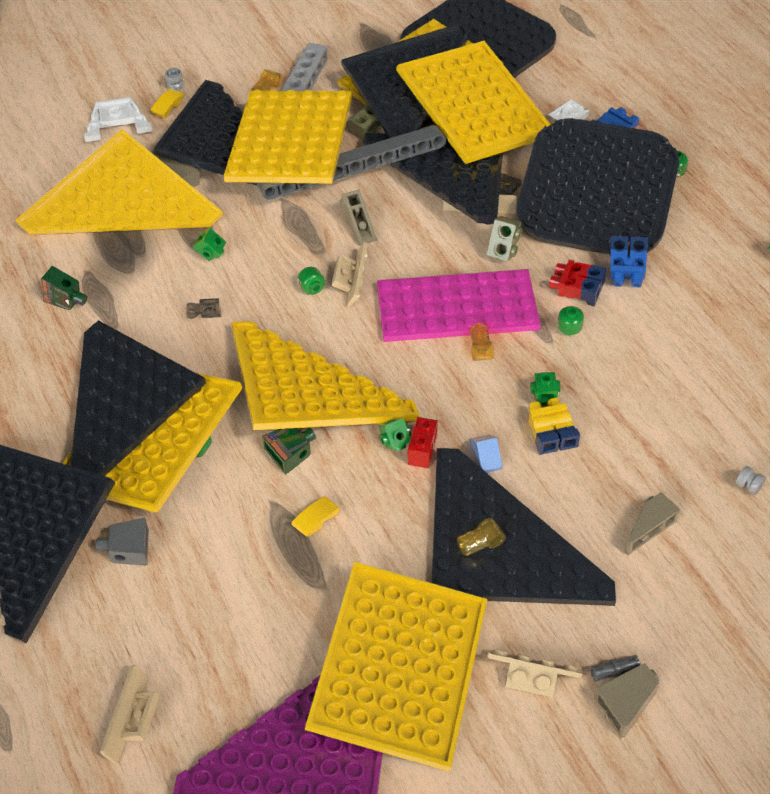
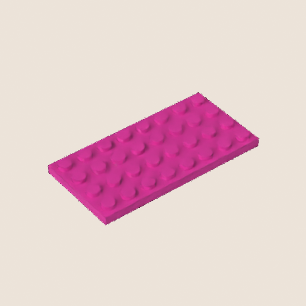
M529 269L377 280L384 342L540 330V320Z

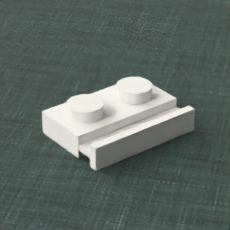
M571 99L548 114V121L554 124L556 120L565 118L584 120L589 116L590 110H584L583 106Z

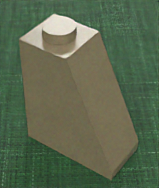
M644 663L596 688L594 699L621 738L627 735L655 696L659 685V678L656 672L652 669L650 670L647 664Z

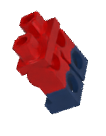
M570 259L567 265L557 263L554 272L556 276H551L549 288L558 290V296L560 297L566 296L568 298L586 300L587 305L595 307L605 283L606 268L580 262L574 263V260Z

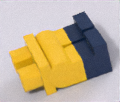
M552 398L547 403L548 407L542 408L538 401L529 404L528 423L531 427L539 455L557 452L558 447L562 451L579 446L580 433L578 428L575 429L566 403L561 404L558 398ZM572 439L570 443H564L565 440ZM552 443L550 447H544L545 444Z

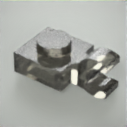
M219 298L200 299L199 303H187V318L192 319L201 314L202 318L221 317Z

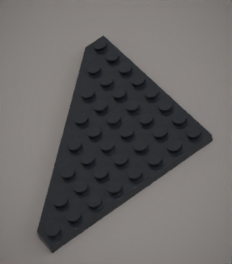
M461 22L341 59L342 67L388 138L419 130L428 115L425 108L397 72V65L463 47L469 39L470 32Z
M205 79L156 144L154 154L176 160L180 163L189 164L196 168L205 169L212 173L224 175L243 112L238 106L234 105V100L228 93L224 92V87L221 84ZM245 182L257 186V182Z
M365 133L363 146L389 138L386 134ZM446 138L445 145L439 149L389 164L477 223L491 225L494 224V220L498 217L503 152L465 164Z
M98 320L84 332L71 466L106 476L206 384L205 378Z
M0 445L1 614L5 617V634L27 644L116 482L106 476Z
M437 448L432 584L485 598L487 601L615 606L616 592L613 579L462 451L452 448Z

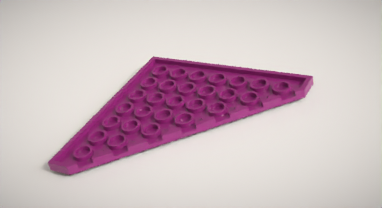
M319 675L303 690L299 689L286 698L285 702L276 709L272 708L256 719L257 722L246 730L242 729L229 738L225 745L217 750H212L198 760L199 763L188 771L185 769L178 774L173 794H378L383 752L305 730L320 679Z

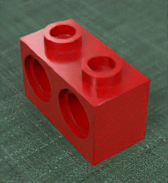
M417 417L408 447V465L429 468L438 436V420Z

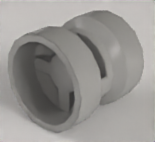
M169 68L166 70L167 88L176 91L181 90L184 87L183 80L181 79L182 71L179 68Z
M745 466L737 477L735 484L748 488L750 493L756 495L764 485L766 477L762 474L754 473L752 468Z

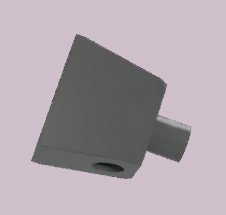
M146 518L112 524L109 529V537L96 539L97 551H108L112 563L147 566L149 528Z

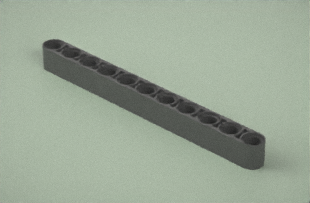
M429 126L340 153L333 181L439 149L445 145L446 137L437 126ZM257 182L260 192L267 200L324 184Z

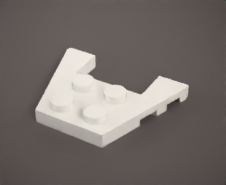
M127 97L96 102L91 115V122L88 123V130L84 137L85 142L101 140L100 128H111L118 125H129L130 123H135L137 134L153 131L150 122L146 121V117L139 112V108L132 99Z

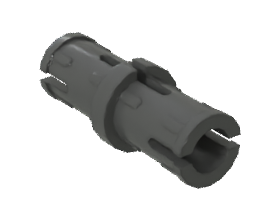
M637 655L619 660L614 658L610 659L608 663L591 666L590 673L594 677L593 681L596 682L613 676L616 678L640 666Z

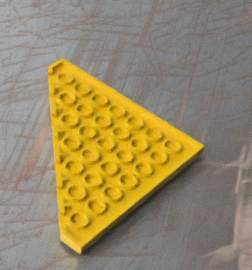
M121 129L15 221L29 235L211 227L223 216V212L126 131Z
M252 321L231 322V330L253 430L383 423L396 417L404 418L405 422L416 421L417 417H419L415 401L409 398L404 400L397 396V392L384 386L379 388L373 385L372 380L360 374L355 376L349 373V369L337 363L331 364L325 361V357L313 351L308 353L302 350L303 346L291 340L286 342L280 339V335L268 329L264 331L257 328V324Z

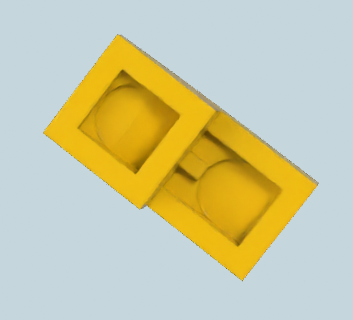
M170 88L158 98L150 111L152 114L166 119L172 108L177 109L185 94Z
M323 496L303 510L292 521L291 525L308 537L321 530L325 521L338 515L340 507L326 496Z

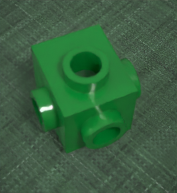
M208 228L199 234L193 248L205 259L211 261L215 257L219 258L224 253L223 248L226 241L211 228Z
M555 372L534 373V380L530 382V392L535 395V401L540 402L541 405H547L550 399L558 398V392H560L561 387L560 380H556Z
M396 417L378 424L381 432L379 437L384 447L399 451L406 448V444L410 443L412 433L410 427L405 424L404 418Z

